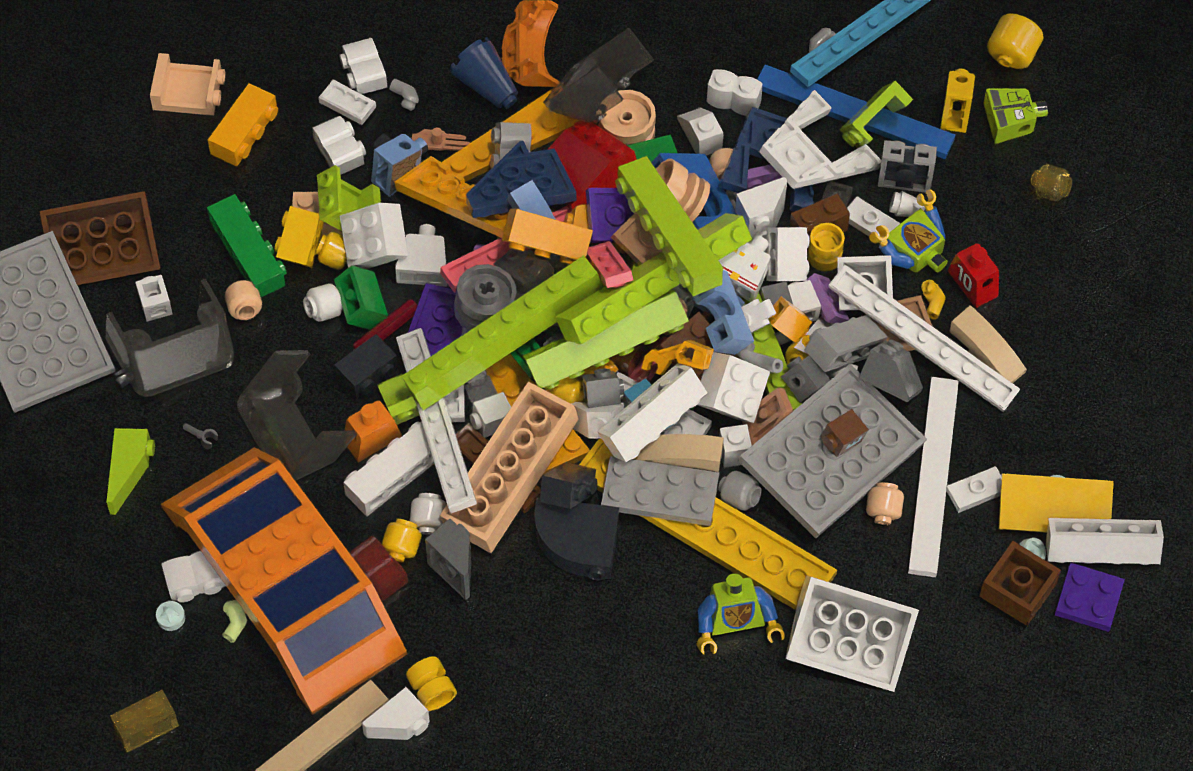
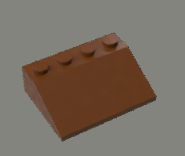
M145 191L40 211L44 234L53 231L77 285L160 270Z

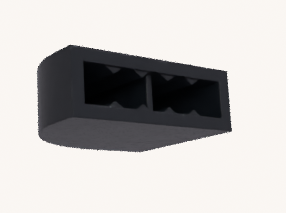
M537 498L535 505V534L544 555L554 565L566 572L587 576L592 580L610 579L619 523V507L579 503L573 508L568 509L540 502V498Z

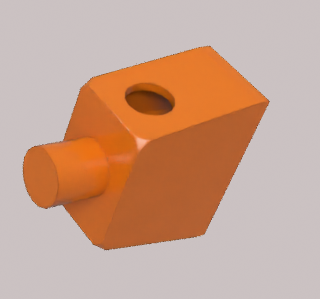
M379 400L372 404L364 405L360 411L346 420L343 442L359 463L389 445L395 438L402 437V434L393 417Z

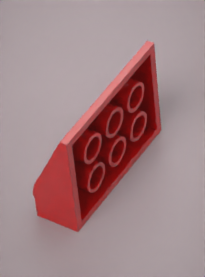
M589 119L577 121L574 123V126L565 129L548 148H555L576 190V201L565 203L572 210L576 206L587 204L586 190L588 188H617L615 180L618 179V167L637 160L633 149Z

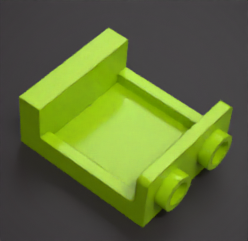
M896 81L882 87L840 129L843 133V139L850 146L853 147L855 145L857 148L870 143L873 138L864 130V126L885 105L894 113L906 107L913 99Z
M336 165L317 175L319 219L342 231L340 215L381 203L379 187L372 184L363 190H359L341 180L340 167Z

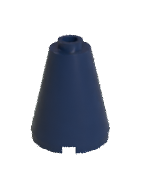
M485 38L484 43L479 39L459 54L460 62L457 65L451 64L449 71L454 77L498 109L503 107L508 109L517 101L518 91L494 45L488 38Z

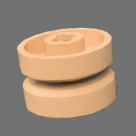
M620 90L610 94L602 101L599 109L600 128L625 145L654 139L655 107L644 94L633 90Z

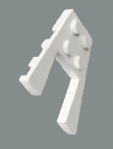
M815 90L765 142L759 151L762 156L782 177L786 178L793 189L878 170L881 166V159L866 144L831 163L801 131L807 125L828 115L831 110V106Z

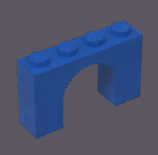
M659 153L651 162L656 169L663 161L673 159L686 167L688 174L695 173L699 178L708 181L710 193L703 207L707 217H697L692 222L697 230L725 213L737 215L724 188L718 187L720 181L706 154Z

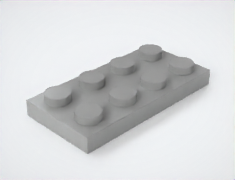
M610 456L601 505L619 507V512L711 526L719 472L634 459L625 462Z

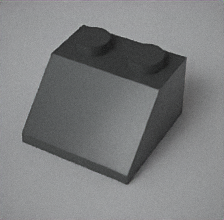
M885 340L871 349L859 379L908 402L921 393L923 388L910 352L904 350V346L899 342Z
M448 519L425 539L427 562L431 568L466 600L470 597V534L462 524L459 523L457 525L452 519Z

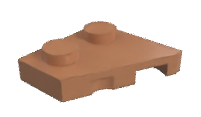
M777 387L761 400L754 423L742 421L743 425L747 424L751 445H754L793 412L785 389Z

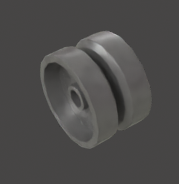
M484 264L471 267L460 276L456 289L454 312L461 326L470 331L515 301L517 291L515 282L510 274L500 267Z

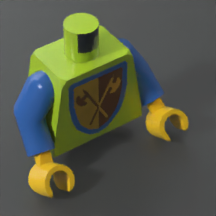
M926 190L927 202L924 200L923 194H919L916 198L920 206H925L924 211L920 208L890 232L884 225L877 226L876 230L879 232L880 237L876 232H872L869 235V239L873 243H880L879 248L884 256H891V265L909 268L913 272H919L926 265H929L935 272H940L947 264V260L940 255L944 248L945 233L938 210L932 205L936 200V194L932 190Z
M730 574L726 578V582L714 584L710 595L705 598L698 608L699 633H702V637L697 641L698 649L704 655V646L710 643L711 652L713 654L716 653L717 645L710 637V632H712V635L765 626V622H768L766 634L769 641L773 643L771 633L774 631H779L783 640L784 631L782 626L776 623L775 619L778 616L772 597L760 586H754L751 578H742L739 574Z

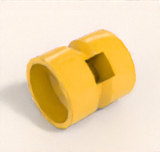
M822 223L815 226L811 231L808 260L812 267L820 271H831L837 268V258L842 257L845 239L840 227L831 223Z
M428 657L417 662L406 673V677L413 690H419L417 692L419 701L428 711L445 706L457 694L450 678L445 676L446 671L437 657Z

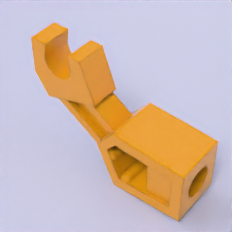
M686 340L682 344L661 350L652 349L645 355L641 369L651 370L652 362H656L658 365L656 374L662 375L672 363L671 360L677 359L680 364L702 370L709 369L714 349L692 340ZM688 348L695 349L692 360L689 357L686 358L684 354Z

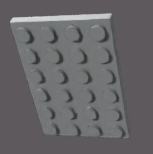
M53 231L0 251V382L13 412H18L115 372L113 363Z
M851 364L740 455L738 459L815 538L822 534L861 500L871 488L876 487L877 483L884 480L927 441V438L873 385L859 379L860 373ZM853 409L869 431L861 443L836 457L832 451L824 446L820 435L828 423Z

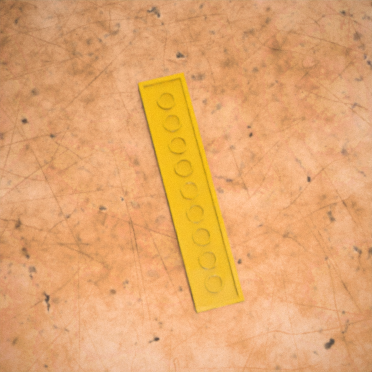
M599 438L579 465L596 469L595 478L598 482L596 490L603 493L610 456L613 455L602 438ZM715 498L711 526L641 516L735 574L741 575L742 578H751L753 585L760 586L768 594L795 610L806 575L831 583L837 573V569L718 498Z

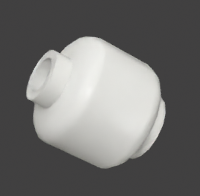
M332 284L309 289L303 301L307 315L310 318L313 317L318 322L338 317L343 309L340 293Z
M419 494V498H415L411 503L410 522L418 525L417 529H419L421 534L431 535L444 524L440 514L446 507V502L441 500V496L438 494Z

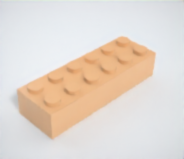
M528 382L468 472L477 504L452 514L448 505H446L440 514L442 522L445 523L448 519H452L457 525L459 523L462 524L470 534L469 539L471 543L492 553L579 420L575 406Z

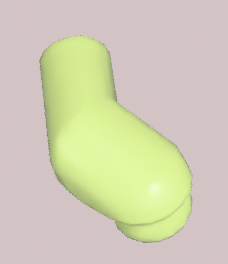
M237 600L227 601L223 607V611L227 612L226 614L230 619V624L223 633V637L230 642H235L247 623L245 611Z

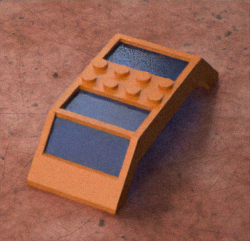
M254 447L161 504L175 526H179L190 535L277 655L298 696L312 715L407 655V651L373 584L279 459Z

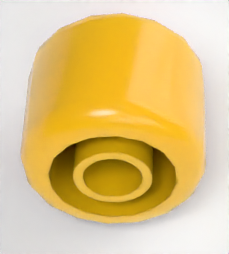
M1018 14L1003 15L987 43L988 52L1005 67L1015 69L1026 68L1032 62L1043 41V32L1036 23Z

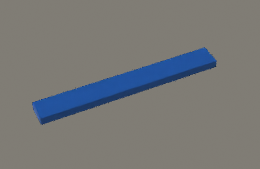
M764 65L757 79L763 84L762 92L800 105L815 90L831 106L827 116L846 123L867 103L817 83L807 87L794 75L768 65ZM884 108L864 126V129L894 141H901L908 146L915 147L916 144H926L937 147L936 156L946 159L955 140V134L901 114L892 113Z

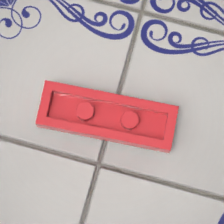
M610 241L588 247L586 259L597 271L607 288H619L624 286L626 282L633 281L630 268Z

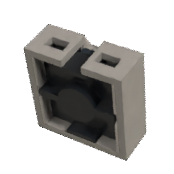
M884 141L878 187L918 192L930 190L937 147L926 144H916L915 147L905 146V143L901 141Z

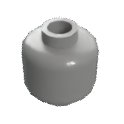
M733 471L727 477H723L719 483L721 500L731 507L745 511L756 506L760 500L761 487L758 480L753 476L740 471Z

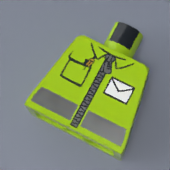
M986 89L984 107L995 144L1032 133L1035 128L1036 118L1048 115L1046 101L1032 103L1027 89Z

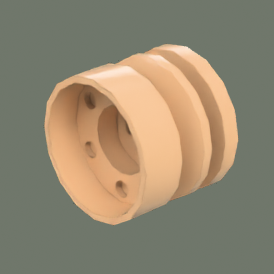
M667 159L656 170L693 222L702 211L708 199L710 184L705 179L699 178L695 173L688 174L686 167L677 161Z

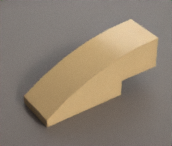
M972 306L966 308L952 321L950 333L969 348V353L1012 384L1026 372V368L1008 343Z
M694 434L660 435L657 440L648 443L640 450L637 460L719 472L724 438Z

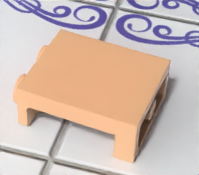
M159 53L150 92L153 110L214 115L215 107L219 106L221 102V90H219L220 84L224 85L225 69H221L220 60L214 59L213 67L176 64L170 62L169 54Z

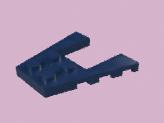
M752 107L746 116L718 187L736 193L745 191L747 189L749 155L766 160L759 151L777 129L785 123L787 118ZM813 185L795 189L791 187V211L795 212L814 204L812 199L814 196Z

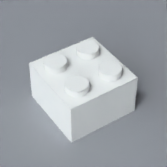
M376 203L340 215L348 268L351 265L359 268H372L408 256L400 204Z
M713 352L709 369H704L701 379L707 394L701 398L697 405L736 420L754 423L770 371L731 355Z

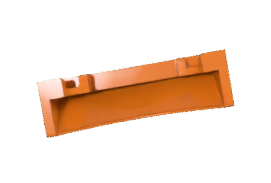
M552 0L521 1L515 9V20L510 25H507L502 44V63L509 76L520 85L559 86V81L548 73L544 59L547 32L558 10V4Z

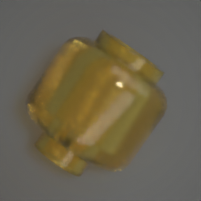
M1045 164L1033 173L1031 185L1034 186V192L1037 196L1059 201L1063 197L1068 196L1072 187V178L1069 177L1066 169Z

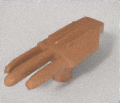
M434 128L433 130L424 129L419 133L412 134L413 141L422 138L427 143L429 150L459 151L470 144V142L446 140H466V136L446 134L440 128Z

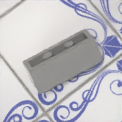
M868 315L858 318L853 317L846 322L834 323L830 327L816 329L810 335V341L804 350L824 372L867 359L871 349L884 342L888 336Z

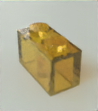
M163 690L110 716L114 729L126 752L179 726L175 712Z

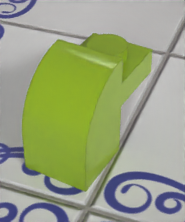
M402 374L377 384L386 407L397 425L420 415L415 400L401 377Z

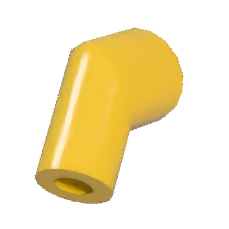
M926 280L922 283L921 289L929 302L927 313L929 318L937 319L945 302V295L933 280Z

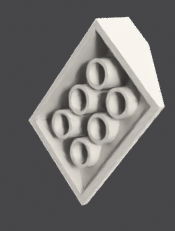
M806 575L798 600L785 659L894 692L919 610Z

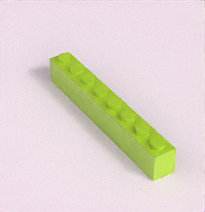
M725 213L698 230L718 260L752 240L742 215ZM663 251L631 270L633 281L626 282L624 286L619 288H607L605 286L557 315L556 320L565 340L583 344L681 284L675 269H671L668 266Z
M583 255L402 375L401 377L408 390L424 411L557 322V315L602 289L603 284L597 271Z

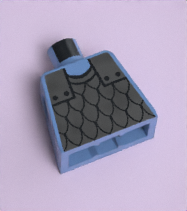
M401 134L374 149L371 182L390 197L397 191L394 181L421 163V155L428 151L427 143L422 138L413 141L406 134Z

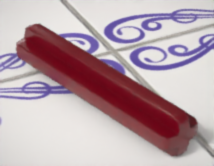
M412 299L407 300L353 344V349L358 348L375 334L382 340L387 338L414 316L418 305Z

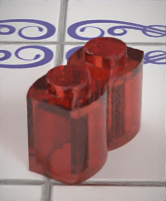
M371 536L349 552L373 584L381 602L408 583L405 570L389 555L387 550L374 536Z

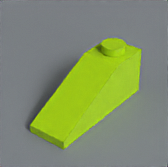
M115 428L107 493V505L110 514L116 515L148 468L149 456H154L155 442L150 440L148 429Z

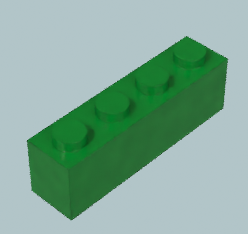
M234 194L208 206L207 211L211 225L244 279L253 283L254 287L258 289L260 297L284 287V275L287 274L281 260H275L273 256L275 253L268 240L264 242L261 237L263 235L257 221H251L249 217L251 214L244 201L240 203Z

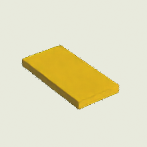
M1001 474L998 529L1047 533L1048 518L1111 519L1113 481Z

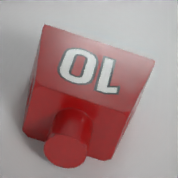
M974 244L957 253L948 272L974 307L978 308L997 298L999 270L987 255L986 249L981 247L980 244Z

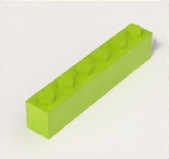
M645 156L619 166L618 179L615 180L619 193L626 196L631 211L638 214L644 230L651 233L656 248L663 251L668 266L671 269H675L681 285L684 288L687 287L692 296L721 286L723 266L648 157Z
M671 289L583 344L566 341L563 337L525 354L523 357L536 385L541 389L549 390L558 386L561 379L568 376L570 379L576 378L585 373L584 369L592 365L600 367L610 361L609 358L616 354H619V356L629 354L634 351V346L642 342L644 345L655 342L659 339L658 335L664 332H677L689 320L676 291Z

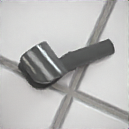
M187 423L183 426L184 430L201 439V444L205 449L212 448V443L207 441L206 438L211 437L216 441L218 440V434L213 429L201 431Z

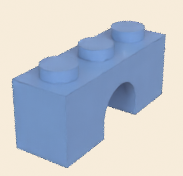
M723 270L721 286L693 297L697 305L708 308L715 318V322L706 327L714 352L735 355L753 343L754 339L729 274Z

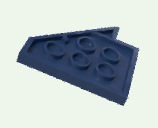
M519 141L466 194V204L472 217H487L494 214L509 213V210L513 209L507 201L510 192L531 180L535 183L548 206L576 201V190L555 148L529 152L524 141Z

